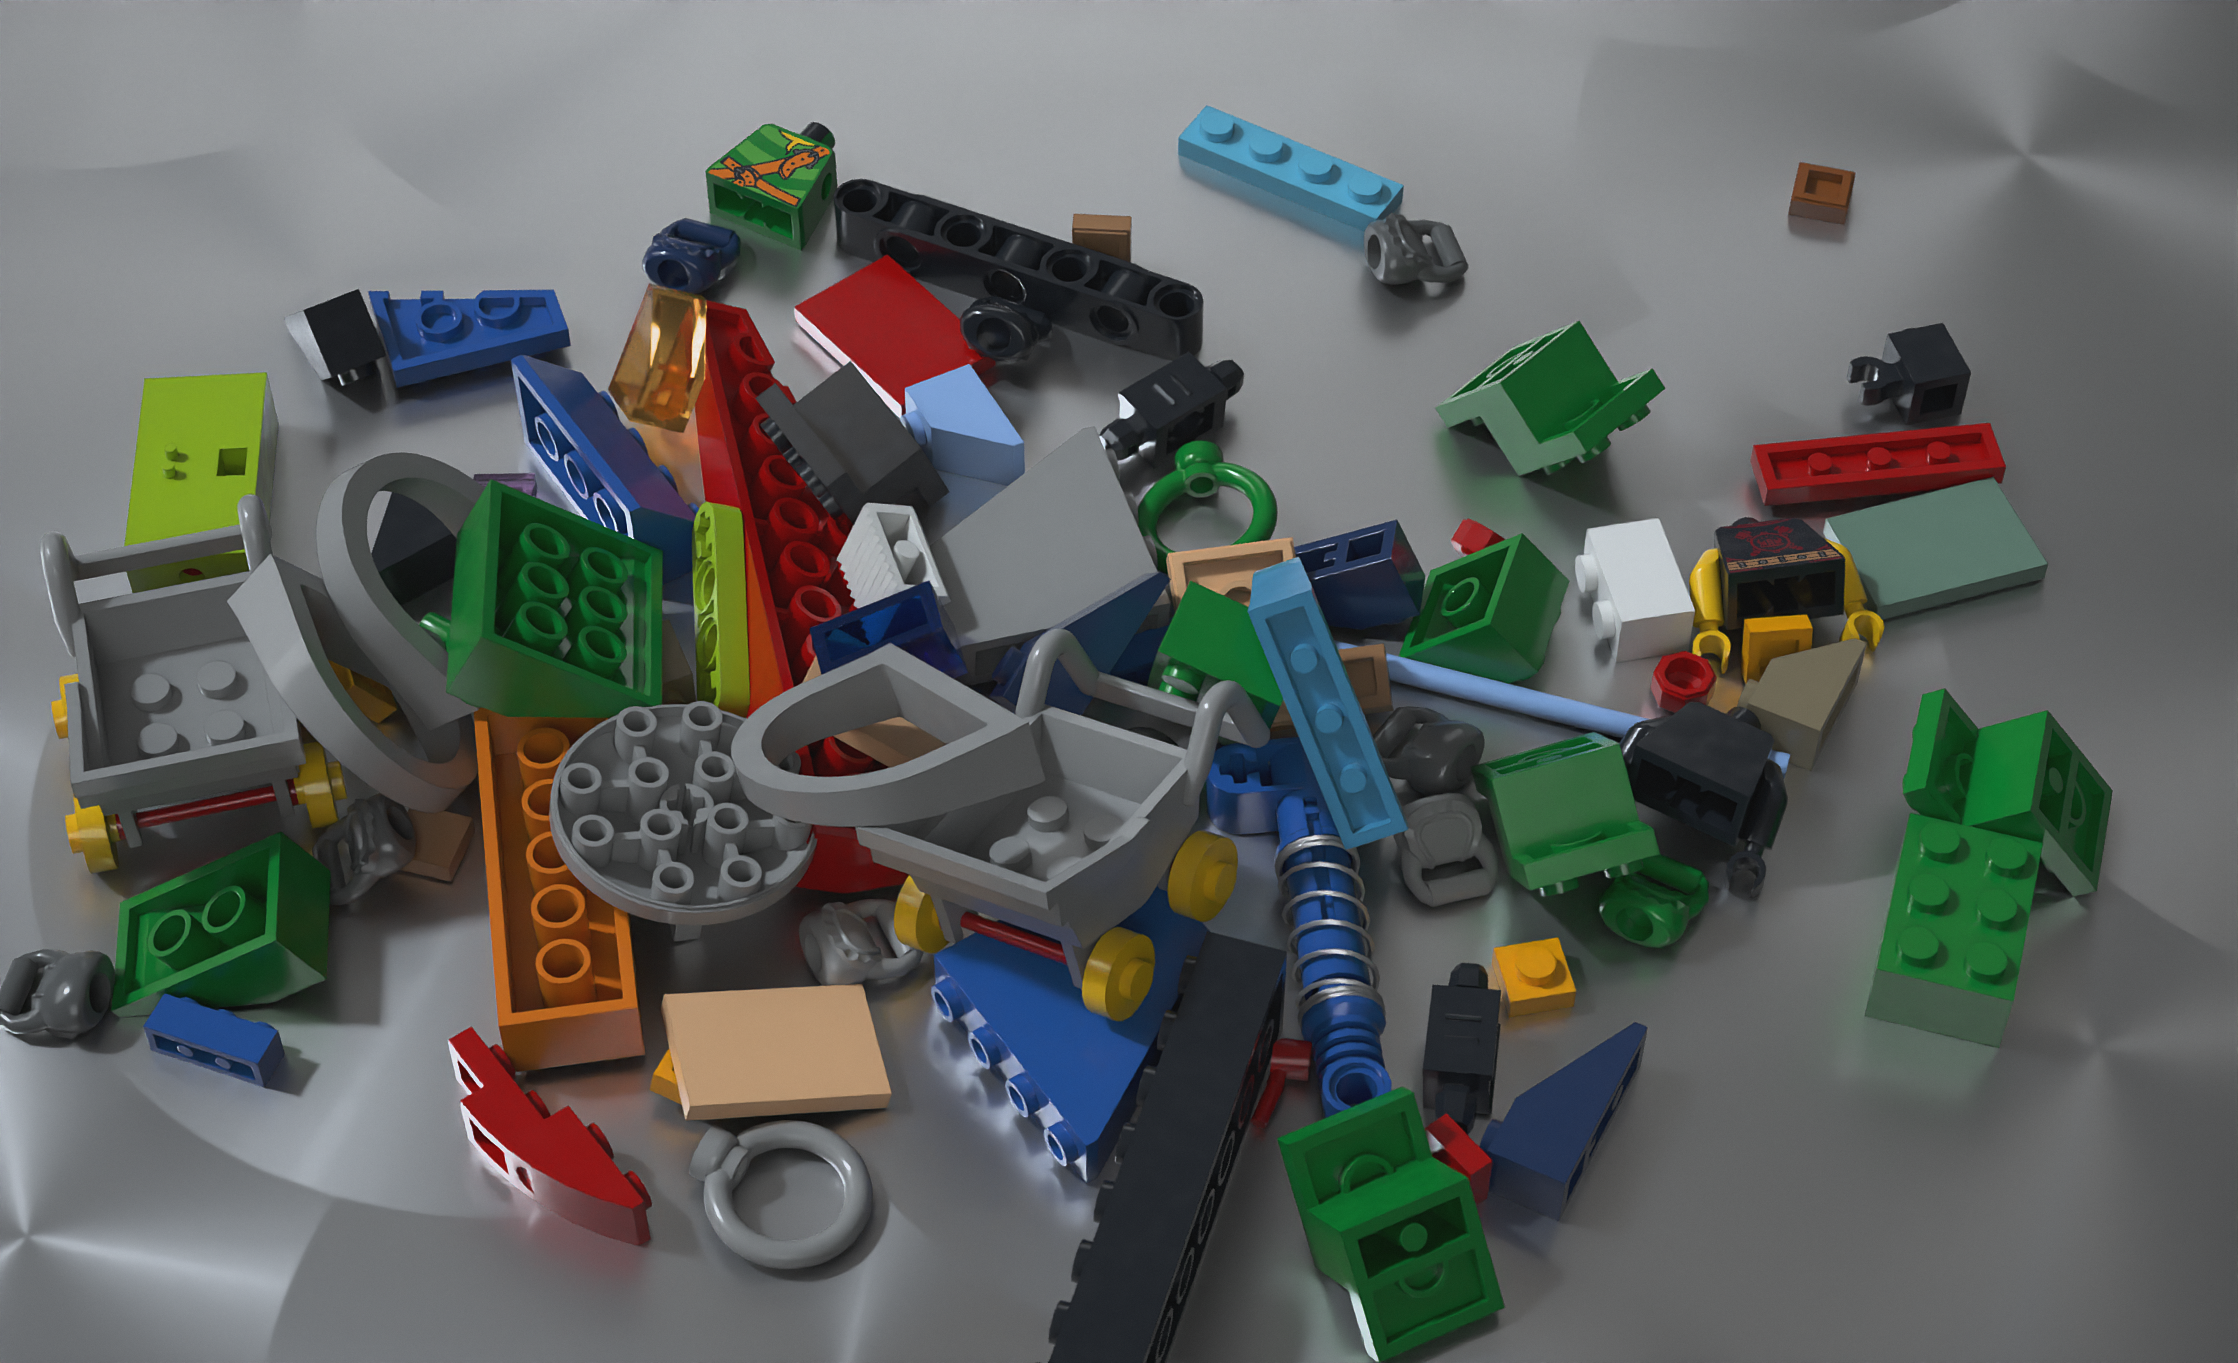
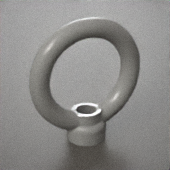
M794 1120L772 1121L751 1127L736 1136L714 1125L701 1139L689 1167V1175L704 1182L706 1213L710 1224L719 1238L736 1254L766 1267L800 1269L831 1260L855 1242L864 1229L872 1208V1183L868 1169L859 1153L840 1135L809 1122ZM797 1148L810 1151L824 1158L838 1172L844 1185V1205L835 1222L815 1236L794 1241L772 1239L752 1230L742 1221L734 1208L732 1189L744 1177L753 1157L773 1149Z

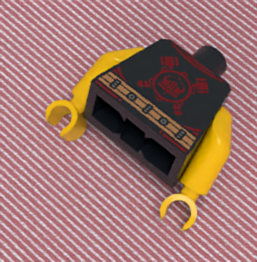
M1744 517L1738 519L1730 526L1719 527L1714 532V549L1707 550L1702 554L1690 574V598L1695 608L1693 627L1699 628L1700 632L1693 640L1692 654L1700 657L1705 653L1717 655L1722 662V674H1725L1728 669L1731 648L1729 638L1724 633L1718 631V627L1723 624L1727 630L1744 628V619L1806 614L1809 619L1844 615L1845 611L1848 620L1840 634L1839 642L1854 638L1860 640V634L1868 640L1872 652L1876 650L1884 632V622L1880 616L1873 611L1864 610L1863 604L1868 599L1850 551L1841 544L1823 538L1802 519L1792 517L1759 522L1752 517Z

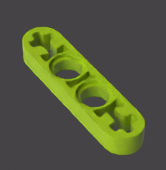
M705 502L697 511L692 529L697 701L712 703L722 711L746 718L750 704L743 518L740 509L737 507Z

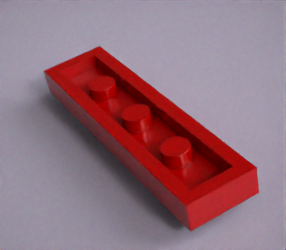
M1990 423L1753 445L1750 460L1764 506L1946 489L1994 477L1996 482L2000 484L2003 482L2006 470L2004 459Z

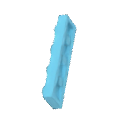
M1208 105L1204 107L1178 137V155L1364 232L1372 221L1385 219L1389 214L1394 213L1403 201L1404 185Z

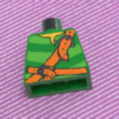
M817 122L809 123L800 134L775 124L762 125L705 171L710 214L801 251L808 243L832 202L838 187L835 152L832 150L835 146V138L832 132L826 126Z

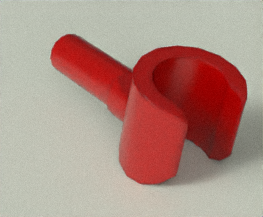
M1282 1038L1275 1042L1272 1051L1270 1075L1266 1082L1267 1086L1250 1120L1254 1126L1266 1128L1282 1092H1284L1286 1079L1308 1082L1312 1060V1042Z

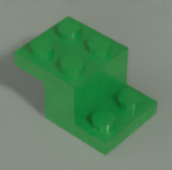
M1576 321L1513 346L1436 406L1435 409L1447 428L1467 420H1471L1474 426L1485 423L1518 476L1541 468L1548 475L1561 469L1575 457H1577L1580 463H1584L1602 453L1611 445L1607 436L1616 428L1619 431H1623L1644 419L1651 412L1647 403L1666 388L1653 368L1617 381L1581 322Z
M1945 688L1922 694L1917 723L1912 731L1913 743L1907 773L1902 781V794L1908 805L1923 816L2043 843L2041 859L2045 868L2057 876L2073 897L2096 892L2113 790L2051 713L2046 710L1978 729Z
M1596 732L1470 767L1477 792L1488 799L1507 874L1530 891L1539 888L1541 896L1568 892L1580 886L1578 877L1602 870L1605 878L1628 875L1644 868L1642 859L1660 854L1654 829L1639 820L1620 744Z
M1401 1086L1277 1138L1314 1265L1324 1274L1348 1289L1366 1352L1371 1358L1380 1363L1505 1308L1469 1179L1432 1157L1414 1092Z

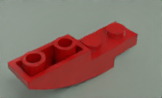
M472 1026L448 1039L456 1079L469 1094L460 1100L468 1139L498 1172L541 1206L578 1226L605 1237L640 1246L651 1239L646 1210L652 1207L649 1193L633 1171L630 1170L623 1174L612 1161L614 1153L611 1145L595 1123L585 1127L569 1105L550 1115L546 1105L534 1090L524 1094L514 1081L517 1079L516 1072L503 1049L498 1044L488 1048Z

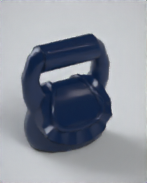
M683 218L675 221L653 236L652 244L643 257L642 269L649 280L662 289L683 295L700 294L718 280L722 269L731 265L740 256L741 239L735 230Z

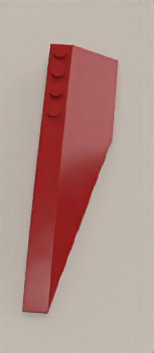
M692 297L687 305L694 404L705 501L737 507L740 509L743 518L750 679L748 718L771 699L803 683L833 623L840 625L866 641L869 636L863 633L866 627L860 624L862 618L857 615L859 609L853 605L855 599L850 597L852 591L847 588L849 582L843 578L845 572L840 570L842 564L837 561L854 525L844 513L836 520H833L814 496L811 489L798 476L760 426L769 416L755 398L774 383H776L792 405L797 403L789 387L783 386L773 377L771 369L775 361L746 309ZM902 649L944 673L934 654H924L922 649ZM834 736L818 740L795 751L801 760L799 775L841 777L890 768ZM813 824L806 842L809 844L813 832L814 839L818 838L816 851L808 870L795 887L846 894L901 885L905 883L909 874L873 862L870 848L859 845L855 827Z

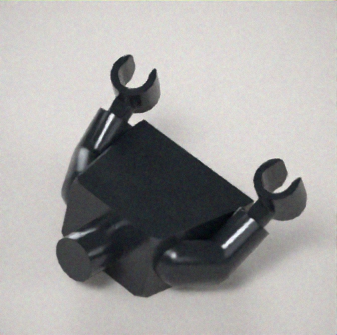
M1689 702L1672 716L1666 715L1635 723L1628 729L1619 743L1634 801L1733 847L1737 845L1739 840L1746 842L1743 851L1735 853L1727 862L1724 884L1728 890L1733 873L1741 869L1749 870L1756 876L1750 898L1756 897L1763 888L1766 876V865L1762 855L1765 849L1772 850L1788 803V795L1781 767L1770 760L1775 742L1771 734L1761 730L1758 717L1747 708L1733 707L1725 714L1701 702Z

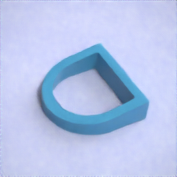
M1296 557L1255 571L1252 578L1251 598L1247 612L1345 850L1409 830V825L1300 558Z

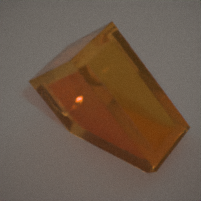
M651 283L648 284L608 388V392L629 421L684 433L705 381L707 301L703 296Z

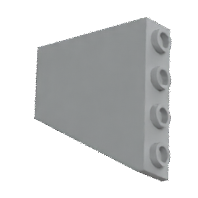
M1095 426L1080 430L930 545L951 602L945 604L946 611L940 613L942 619L935 622L937 628L930 631L932 635L931 640L944 674L963 685L971 686L995 681L992 679V674L999 661L1011 647L1014 646L1020 650L1025 642L1140 576L1157 572L1158 560L1154 542L1149 535L1142 536L1138 527L1139 517L1135 498L1130 491L1123 493L1119 483L1120 471L1116 454L1112 448H1104ZM1170 582L1135 634L1169 625V619L1174 617L1175 614Z

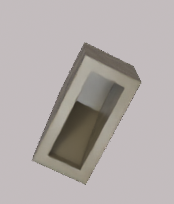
M1854 638L1773 658L1770 660L1759 682L1753 679L1747 681L1737 707L1747 708L1758 717L1761 730L1771 734L1775 740L1772 750L1791 754L1789 763L1812 771L1858 683L1867 643Z

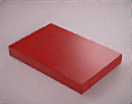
M888 254L794 306L795 321L843 366L851 361L889 409L899 418L906 414L904 388L968 364L972 366L978 376L996 366V361L993 359L981 357L976 350L969 349L967 342L961 334L960 319Z

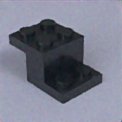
M851 361L794 405H792L776 383L755 398L769 416L760 426L798 476L811 489L814 496L833 520H836L844 513L854 525L866 503L892 505L903 495L909 496L915 490H918L931 507L950 492L919 444Z

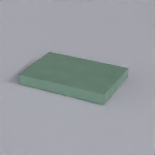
M1994 477L1826 518L1823 530L1826 539L1845 546L1852 554L1868 599L1864 604L1869 611L1879 615L1882 620L2045 578L2048 567L2046 559Z

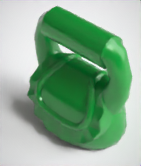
M1658 854L1642 859L1644 868L1637 872L1689 894V896L1646 880V877L1637 873H1631L1612 878V882L1600 895L1598 901V912L1603 922L1613 932L1632 943L1650 948H1663L1678 941L1682 937L1689 920L1697 916L1709 902V881L1704 876V872L1665 855Z

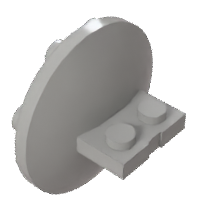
M696 701L689 705L633 706L623 709L618 715L586 732L573 744L558 766L551 789L549 810L551 833L562 860L573 875L592 893L607 903L638 917L670 924L674 941L700 939L702 925L725 923L745 918L776 903L787 895L805 875L813 860L818 838L814 839L815 836L812 832L809 844L806 842L813 824L775 816L757 807L746 797L731 757L732 741L746 718L722 711L714 704L705 701ZM793 752L783 759L777 767L799 774L801 766L800 757L796 752Z

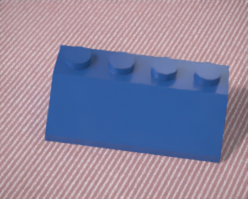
M522 354L512 358L511 365L524 442L580 516L662 550V585L693 571L692 529L699 508L694 503L687 505L678 494L674 478L664 465L656 467L648 456L646 445L639 432L633 427L626 429L619 420L617 409L607 392H597L581 372Z

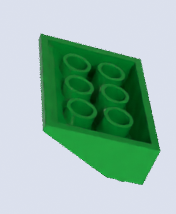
M490 479L457 533L446 693L460 698L468 705L479 708L483 707L506 717L612 718L628 707L662 705L663 551Z

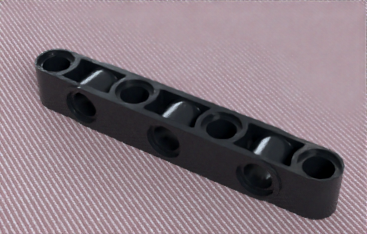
M850 180L841 184L835 191L834 209L837 243L842 251L852 256L875 262L888 254L914 279L975 299L998 296L1046 313L1053 325L1110 344L1133 348L1166 360L1173 361L1187 352L1195 356L1201 349L1203 343L1204 301L1201 292L1188 283L1146 270L1137 264L925 195L912 194L872 180Z

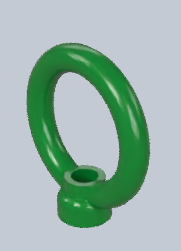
M1193 441L1179 448L1175 455L1176 471L1166 475L1154 484L1144 495L1137 507L1139 530L1142 536L1149 535L1152 538L1157 553V570L1167 575L1166 557L1168 553L1175 551L1161 542L1157 533V524L1163 510L1180 495L1187 493L1198 498L1208 497L1216 493L1220 486L1233 488L1243 493L1252 504L1253 518L1247 531L1231 545L1270 540L1278 517L1276 498L1267 482L1248 468L1224 462L1223 452L1220 447L1209 441Z

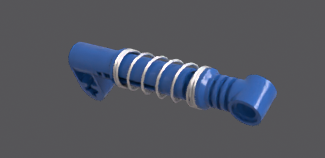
M1299 737L1271 739L1265 746L1260 748H1254L1243 743L1222 746L1215 751L1212 767L1206 779L1207 813L1211 822L1218 829L1230 834L1279 831L1280 844L1275 852L1274 868L1279 881L1277 884L1279 892L1290 901L1284 906L1282 917L1285 923L1294 928V931L1288 936L1286 945L1288 950L1297 955L1299 959L1293 964L1290 973L1294 981L1303 985V990L1298 993L1295 1000L1299 1010L1297 1018L1304 1041L1312 1042L1314 1049L1313 1055L1318 1076L1322 1119L1353 1107L1349 1105L1363 1103L1392 1089L1391 1079L1385 1070L1380 1035L1383 1034L1386 1026V1010L1383 998L1377 992L1380 975L1377 966L1372 962L1375 946L1372 937L1367 933L1370 917L1367 908L1362 904L1365 888L1362 879L1358 876L1360 857L1356 847L1345 850ZM1353 880L1356 881V884H1357V887H1358V891H1359L1357 898H1356V892H1355V886H1354V881H1353ZM1290 908H1291L1292 920H1290V917H1289V915H1288V912H1289ZM1358 908L1361 910L1364 920L1362 927ZM1363 937L1366 939L1367 946L1369 949L1367 957ZM1294 938L1296 940L1297 949H1295L1293 945ZM1299 966H1300L1301 978H1299V975H1298V973H1297V970H1298ZM1368 967L1371 969L1374 978L1372 986Z

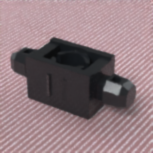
M1187 352L1119 392V418L1104 427L1099 434L1104 448H1112L1116 454L1117 461L1124 460L1138 453L1153 468H1156L1173 458L1183 445L1193 441H1201L1223 428L1226 401L1240 391L1244 382V372L1233 360H1220L1205 367L1190 352Z
M1474 963L1458 964L1450 974L1448 986L1432 984L1423 1062V1108L1435 1109V1121L1447 1113L1467 1135L1474 1128L1476 1113L1492 1114L1500 1038V1024L1498 1020L1501 990L1488 989V974L1485 968L1480 964Z

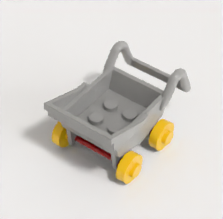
M254 494L244 495L238 502L239 525L74 556L66 537L60 532H48L41 539V561L54 620L69 654L76 657L78 671L76 674L60 676L61 699L51 702L57 735L59 739L68 738L70 784L73 790L75 813L65 815V823L72 853H84L86 864L91 874L118 869L119 857L116 842L127 840L129 848L142 846L141 828L275 801L278 803L281 817L295 815L293 806L306 804L313 829L330 826L339 820L336 801L348 799L341 763L339 761L328 762L325 748L318 741L303 744L299 719L294 715L273 685L237 616L227 603L228 599L270 554L273 555L270 542L272 529L263 501ZM245 549L249 567L247 572L78 604L73 581ZM272 783V786L142 812L137 811L138 809Z
M1053 629L1043 634L1037 640L1028 656L1016 706V715L1029 722L1045 781L1029 788L942 815L911 822L855 827L859 845L870 848L873 862L909 874L900 890L894 911V930L902 944L926 953H936L942 950L949 942L957 943L963 939L962 928L1068 965L1073 985L1082 989L1085 1007L1094 1014L1114 1021H1124L1134 1014L1149 992L1153 981L1155 950L1149 937L1115 926L1141 908L1150 898L1157 884L1159 889L1168 891L1169 905L1176 914L1200 922H1207L1222 910L1236 884L1238 854L1234 842L1227 837L1205 830L1196 831L1189 836V832L1199 815V794L1211 770L1219 736L1254 748H1260L1268 743L1270 730L1245 689L1235 681L1225 680L1216 683L1206 692L1199 703L1099 672L1071 632L1065 629ZM1057 658L1083 694L1192 727L1188 749L1046 705L1045 699L1051 673ZM978 912L1061 941V944L979 916Z

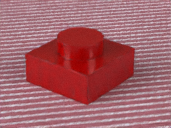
M1446 1113L1425 1127L1433 1158L1468 1177L1477 1206L1488 1198L1493 1160Z

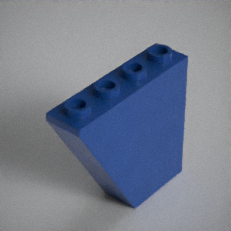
M1158 884L1150 898L1141 908L1115 926L1149 937L1155 950V967L1149 992L1134 1014L1124 1021H1114L1090 1012L1084 1005L1082 989L1073 985L1068 965L975 932L934 955L935 985L931 987V994L939 1012L948 1022L958 1021L968 1034L969 1045L979 1063L985 1069L992 1067L996 1069L1005 1081L1007 1094L1016 1110L1024 1117L1030 1115L1034 1117L1044 1130L1046 1144L1054 1158L1062 1166L1070 1163L1086 1184L1099 1177L1118 1143L1125 1122L1130 1121L1138 1107L1136 1105V1098L1143 1071L1147 1065L1157 1067L1163 1052L1157 1049V1041L1167 1009L1178 1011L1183 996L1177 994V989L1185 958L1187 955L1198 957L1207 931L1210 932L1203 922L1176 914L1169 905L1168 891L1159 889ZM1000 919L996 921L1004 925L1061 944V941L1056 940L1054 938L1039 934L1037 932L1022 928L1020 926L1005 922Z

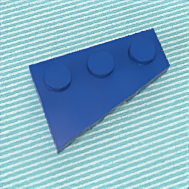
M483 290L475 299H445L443 291H421L420 299H391L389 291H368L372 312L397 388L510 361L521 354L531 356L571 346L569 330L554 290Z

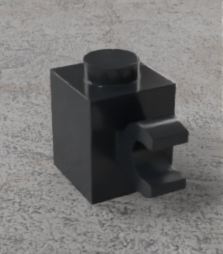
M1939 323L1919 328H1908L1903 331L1887 334L1882 360L1869 356L1853 359L1850 361L1846 379L1849 383L1868 381L1861 384L1858 399L1860 405H1877L1891 398L1905 425L1961 414L1971 371L1945 325Z

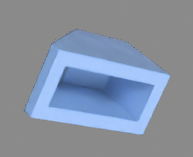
M970 364L904 388L906 414L900 417V422L922 448L935 469L1009 486L1025 473L1024 441Z

